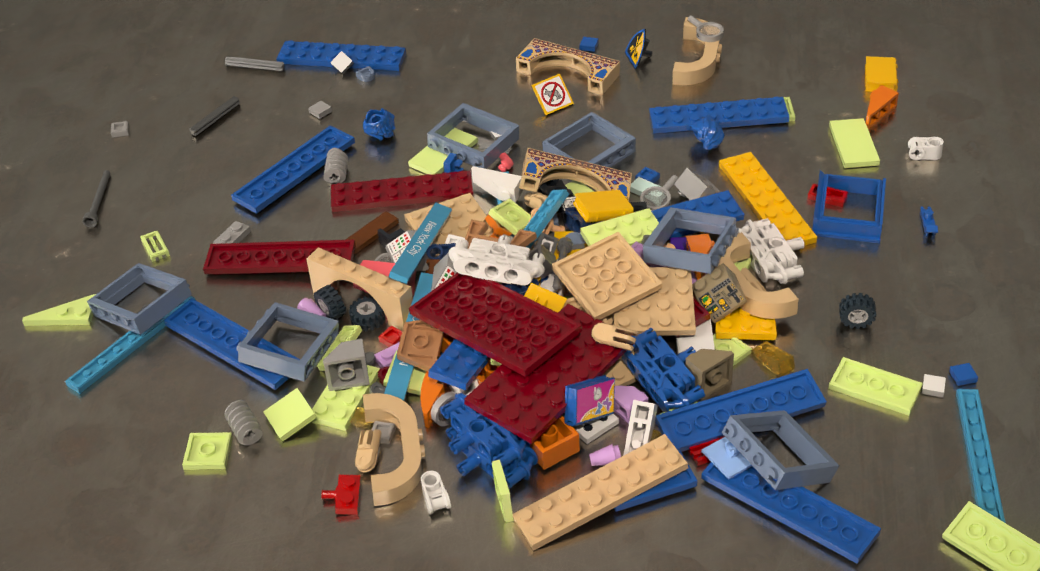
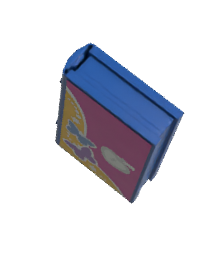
M606 375L565 386V403L567 404L565 423L569 426H577L614 414L615 378H608Z

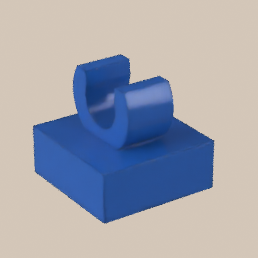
M450 153L443 163L444 172L450 173L464 170V168H461L463 161L457 159V154Z

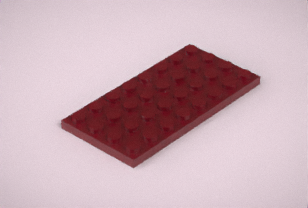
M458 272L409 307V312L414 317L525 377L582 332L581 324L493 280L475 278Z
M569 303L558 313L581 324V333L526 377L501 364L464 398L466 406L530 444H533L565 412L567 406L565 403V386L602 376L627 351L626 349L595 341L592 337V329L594 325L604 322L599 319L594 320L591 315Z

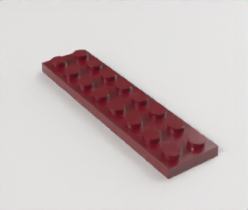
M471 171L444 172L440 174L332 184L331 209L332 212L446 201L471 193L473 196Z
M355 239L210 244L203 271L204 274L309 272L306 258L317 248L353 261L356 244Z

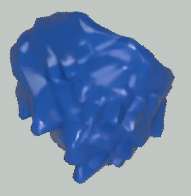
M383 108L381 110L370 109L366 114V119L363 121L364 133L380 141L383 140V136L385 138L393 137L395 116Z
M711 114L698 119L697 122L690 125L696 138L703 143V148L706 150L718 147L725 137L719 125L720 121L715 120Z

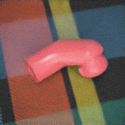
M506 153L500 154L501 164L498 168L502 172H506L513 167V161Z

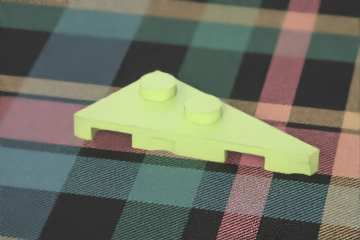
M96 294L25 316L22 320L24 326L90 325L93 313L87 301Z

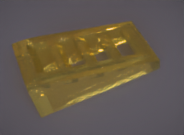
M768 341L751 350L756 358L779 377L795 369L794 357Z

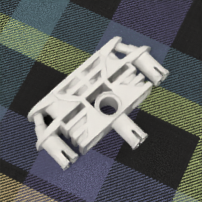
M768 218L754 222L749 219L744 227L739 228L738 233L742 232L751 243L750 255L753 256L751 266L762 282L767 283L768 279H773L781 284H787V280L803 277V268L801 265H797L798 258L793 252L794 250L804 248L802 237L785 240L775 224H771Z
M504 235L499 237L498 242L473 238L470 246L467 240L464 239L461 244L462 239H458L456 246L449 250V257L453 261L455 271L475 278L517 285H528L532 282L533 278L544 274L545 268L543 263L545 256L540 253L539 258H537L538 253H535L532 261L529 260L530 248L510 245L511 239L506 236L505 240H503Z

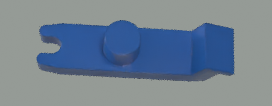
M923 206L920 208L925 236H928L929 233L935 236L938 233V225H935L934 212L930 206H928L927 210Z

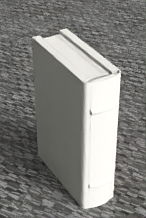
M711 319L698 325L695 335H679L678 337L674 335L677 354L691 346L696 352L700 349L715 350Z

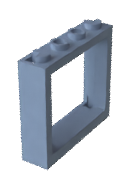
M462 103L427 133L428 147L446 155L455 153L457 154V159L474 167L487 169L499 158L500 154L504 153L519 140V125ZM462 121L486 131L502 135L484 152L444 137Z
M591 112L544 140L542 146L543 152L574 159L560 149L593 130L615 143V145L589 160L588 163L610 168L636 152V138Z
M670 207L643 244V261L645 263L711 274L714 268L719 265L721 257L725 256L726 249L731 246L733 238L738 235L739 228L736 226V218ZM676 228L720 235L709 254L663 247Z
M138 263L90 298L87 303L95 317L141 335L189 298L192 293L186 279ZM144 282L167 290L138 314L115 306L117 302Z
M275 302L270 309L266 310L264 316L256 322L254 328L248 331L244 340L239 342L236 350L238 351V362L305 382L339 334V321ZM276 321L320 333L300 360L255 347Z
M785 410L730 415L722 431L723 435L775 490L830 483L839 468L835 460ZM773 430L806 465L785 468L752 432Z

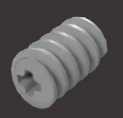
M332 148L327 153L324 180L328 183H342L346 179L348 156L339 148Z
M236 400L227 406L224 416L238 442L242 445H252L259 441L263 431L253 412H251L248 403L245 400Z

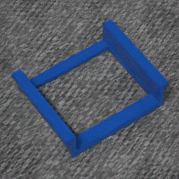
M820 170L812 231L818 237L880 243L886 178L880 180L824 174ZM827 187L844 190L849 193L877 195L875 221L823 216Z

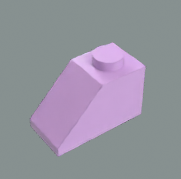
M615 386L614 412L629 424L633 400L648 402V397L634 386Z

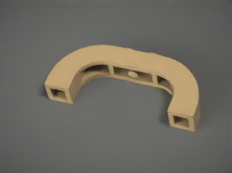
M688 17L685 18L683 39L702 42L705 45L702 58L695 62H675L672 85H694L704 82L714 74L716 64L720 63V56L722 54L720 40L716 42L699 40L696 36L697 27L688 21ZM698 19L702 23L708 22L702 19ZM704 29L700 31L704 35H716L720 33L716 29Z
M742 232L738 233L737 237L733 238L731 246L726 249L725 256L719 260V265L724 263L735 273L747 299V302L740 306V308L751 315L768 319H779L796 315L799 299L789 287L774 292L758 290L749 283L734 263L750 258L751 243Z
M382 393L363 394L366 424L374 423L375 421L394 423L401 434L404 458L402 464L390 473L371 475L374 506L391 504L408 496L421 479V458L425 457L424 444L420 445V441H423L422 428L418 429L414 411L402 399Z

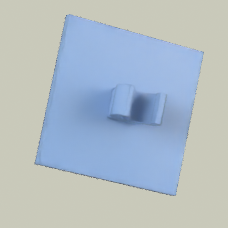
M726 437L705 447L701 451L728 479L752 467L750 462Z

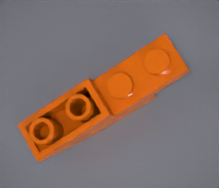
M426 371L422 382L420 396L423 421L427 428L433 422L431 418L432 406L441 395L445 394L444 389L447 386L444 382L428 377V371Z

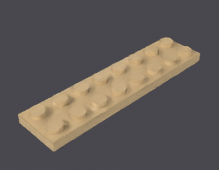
M664 434L513 513V520L534 551L688 469V463Z

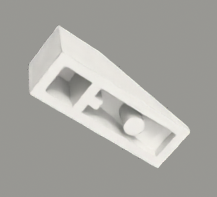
M474 166L471 168L473 183L498 200L506 201L510 198L516 203L523 189L519 188L521 176Z
M633 400L624 455L650 442L658 405Z

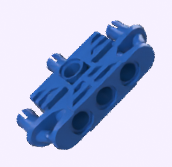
M649 328L637 336L631 335V337L636 339L635 344L632 345L635 354L633 355L630 350H627L622 355V360L663 412H669V408H682L691 405L705 397L704 390L700 389L701 386L697 385L695 387V377L685 366L686 358L696 352L692 346L676 355L661 336L657 337L653 328Z
M463 393L455 394L454 400L440 407L442 415L446 419L451 417V426L461 435L449 442V447L454 454H458L471 445L489 463L500 460L503 468L514 460L520 462L525 447L530 446L529 442L466 406L464 398L468 395Z
M452 426L446 430L447 436L452 441L461 436ZM471 445L462 450L468 457L457 464V469L462 476H466L470 471L479 466L494 479L492 462L489 463ZM530 446L525 447L520 462L514 460L502 468L508 489L512 488L523 478L529 480L531 476L530 470L538 462L537 454Z

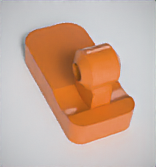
M489 214L486 216V222L494 231L489 237L499 239L503 234L512 235L510 231Z

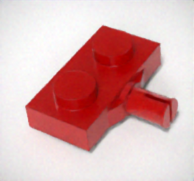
M339 474L338 485L335 490H322V499H335V514L358 515L361 475Z

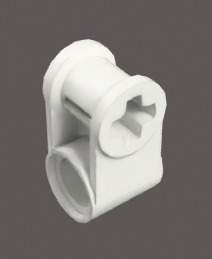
M913 137L908 141L909 157L913 160H938L942 157L944 141L939 137Z
M436 471L425 472L421 476V484L429 514H433V511L442 508L450 509V499L439 473Z

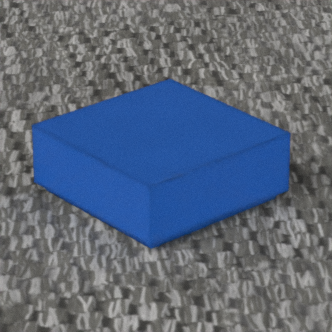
M583 37L579 50L595 52L599 38Z
M645 167L635 176V180L640 177L655 183L660 178V173Z
M970 363L950 366L949 373L957 386L978 381V376Z

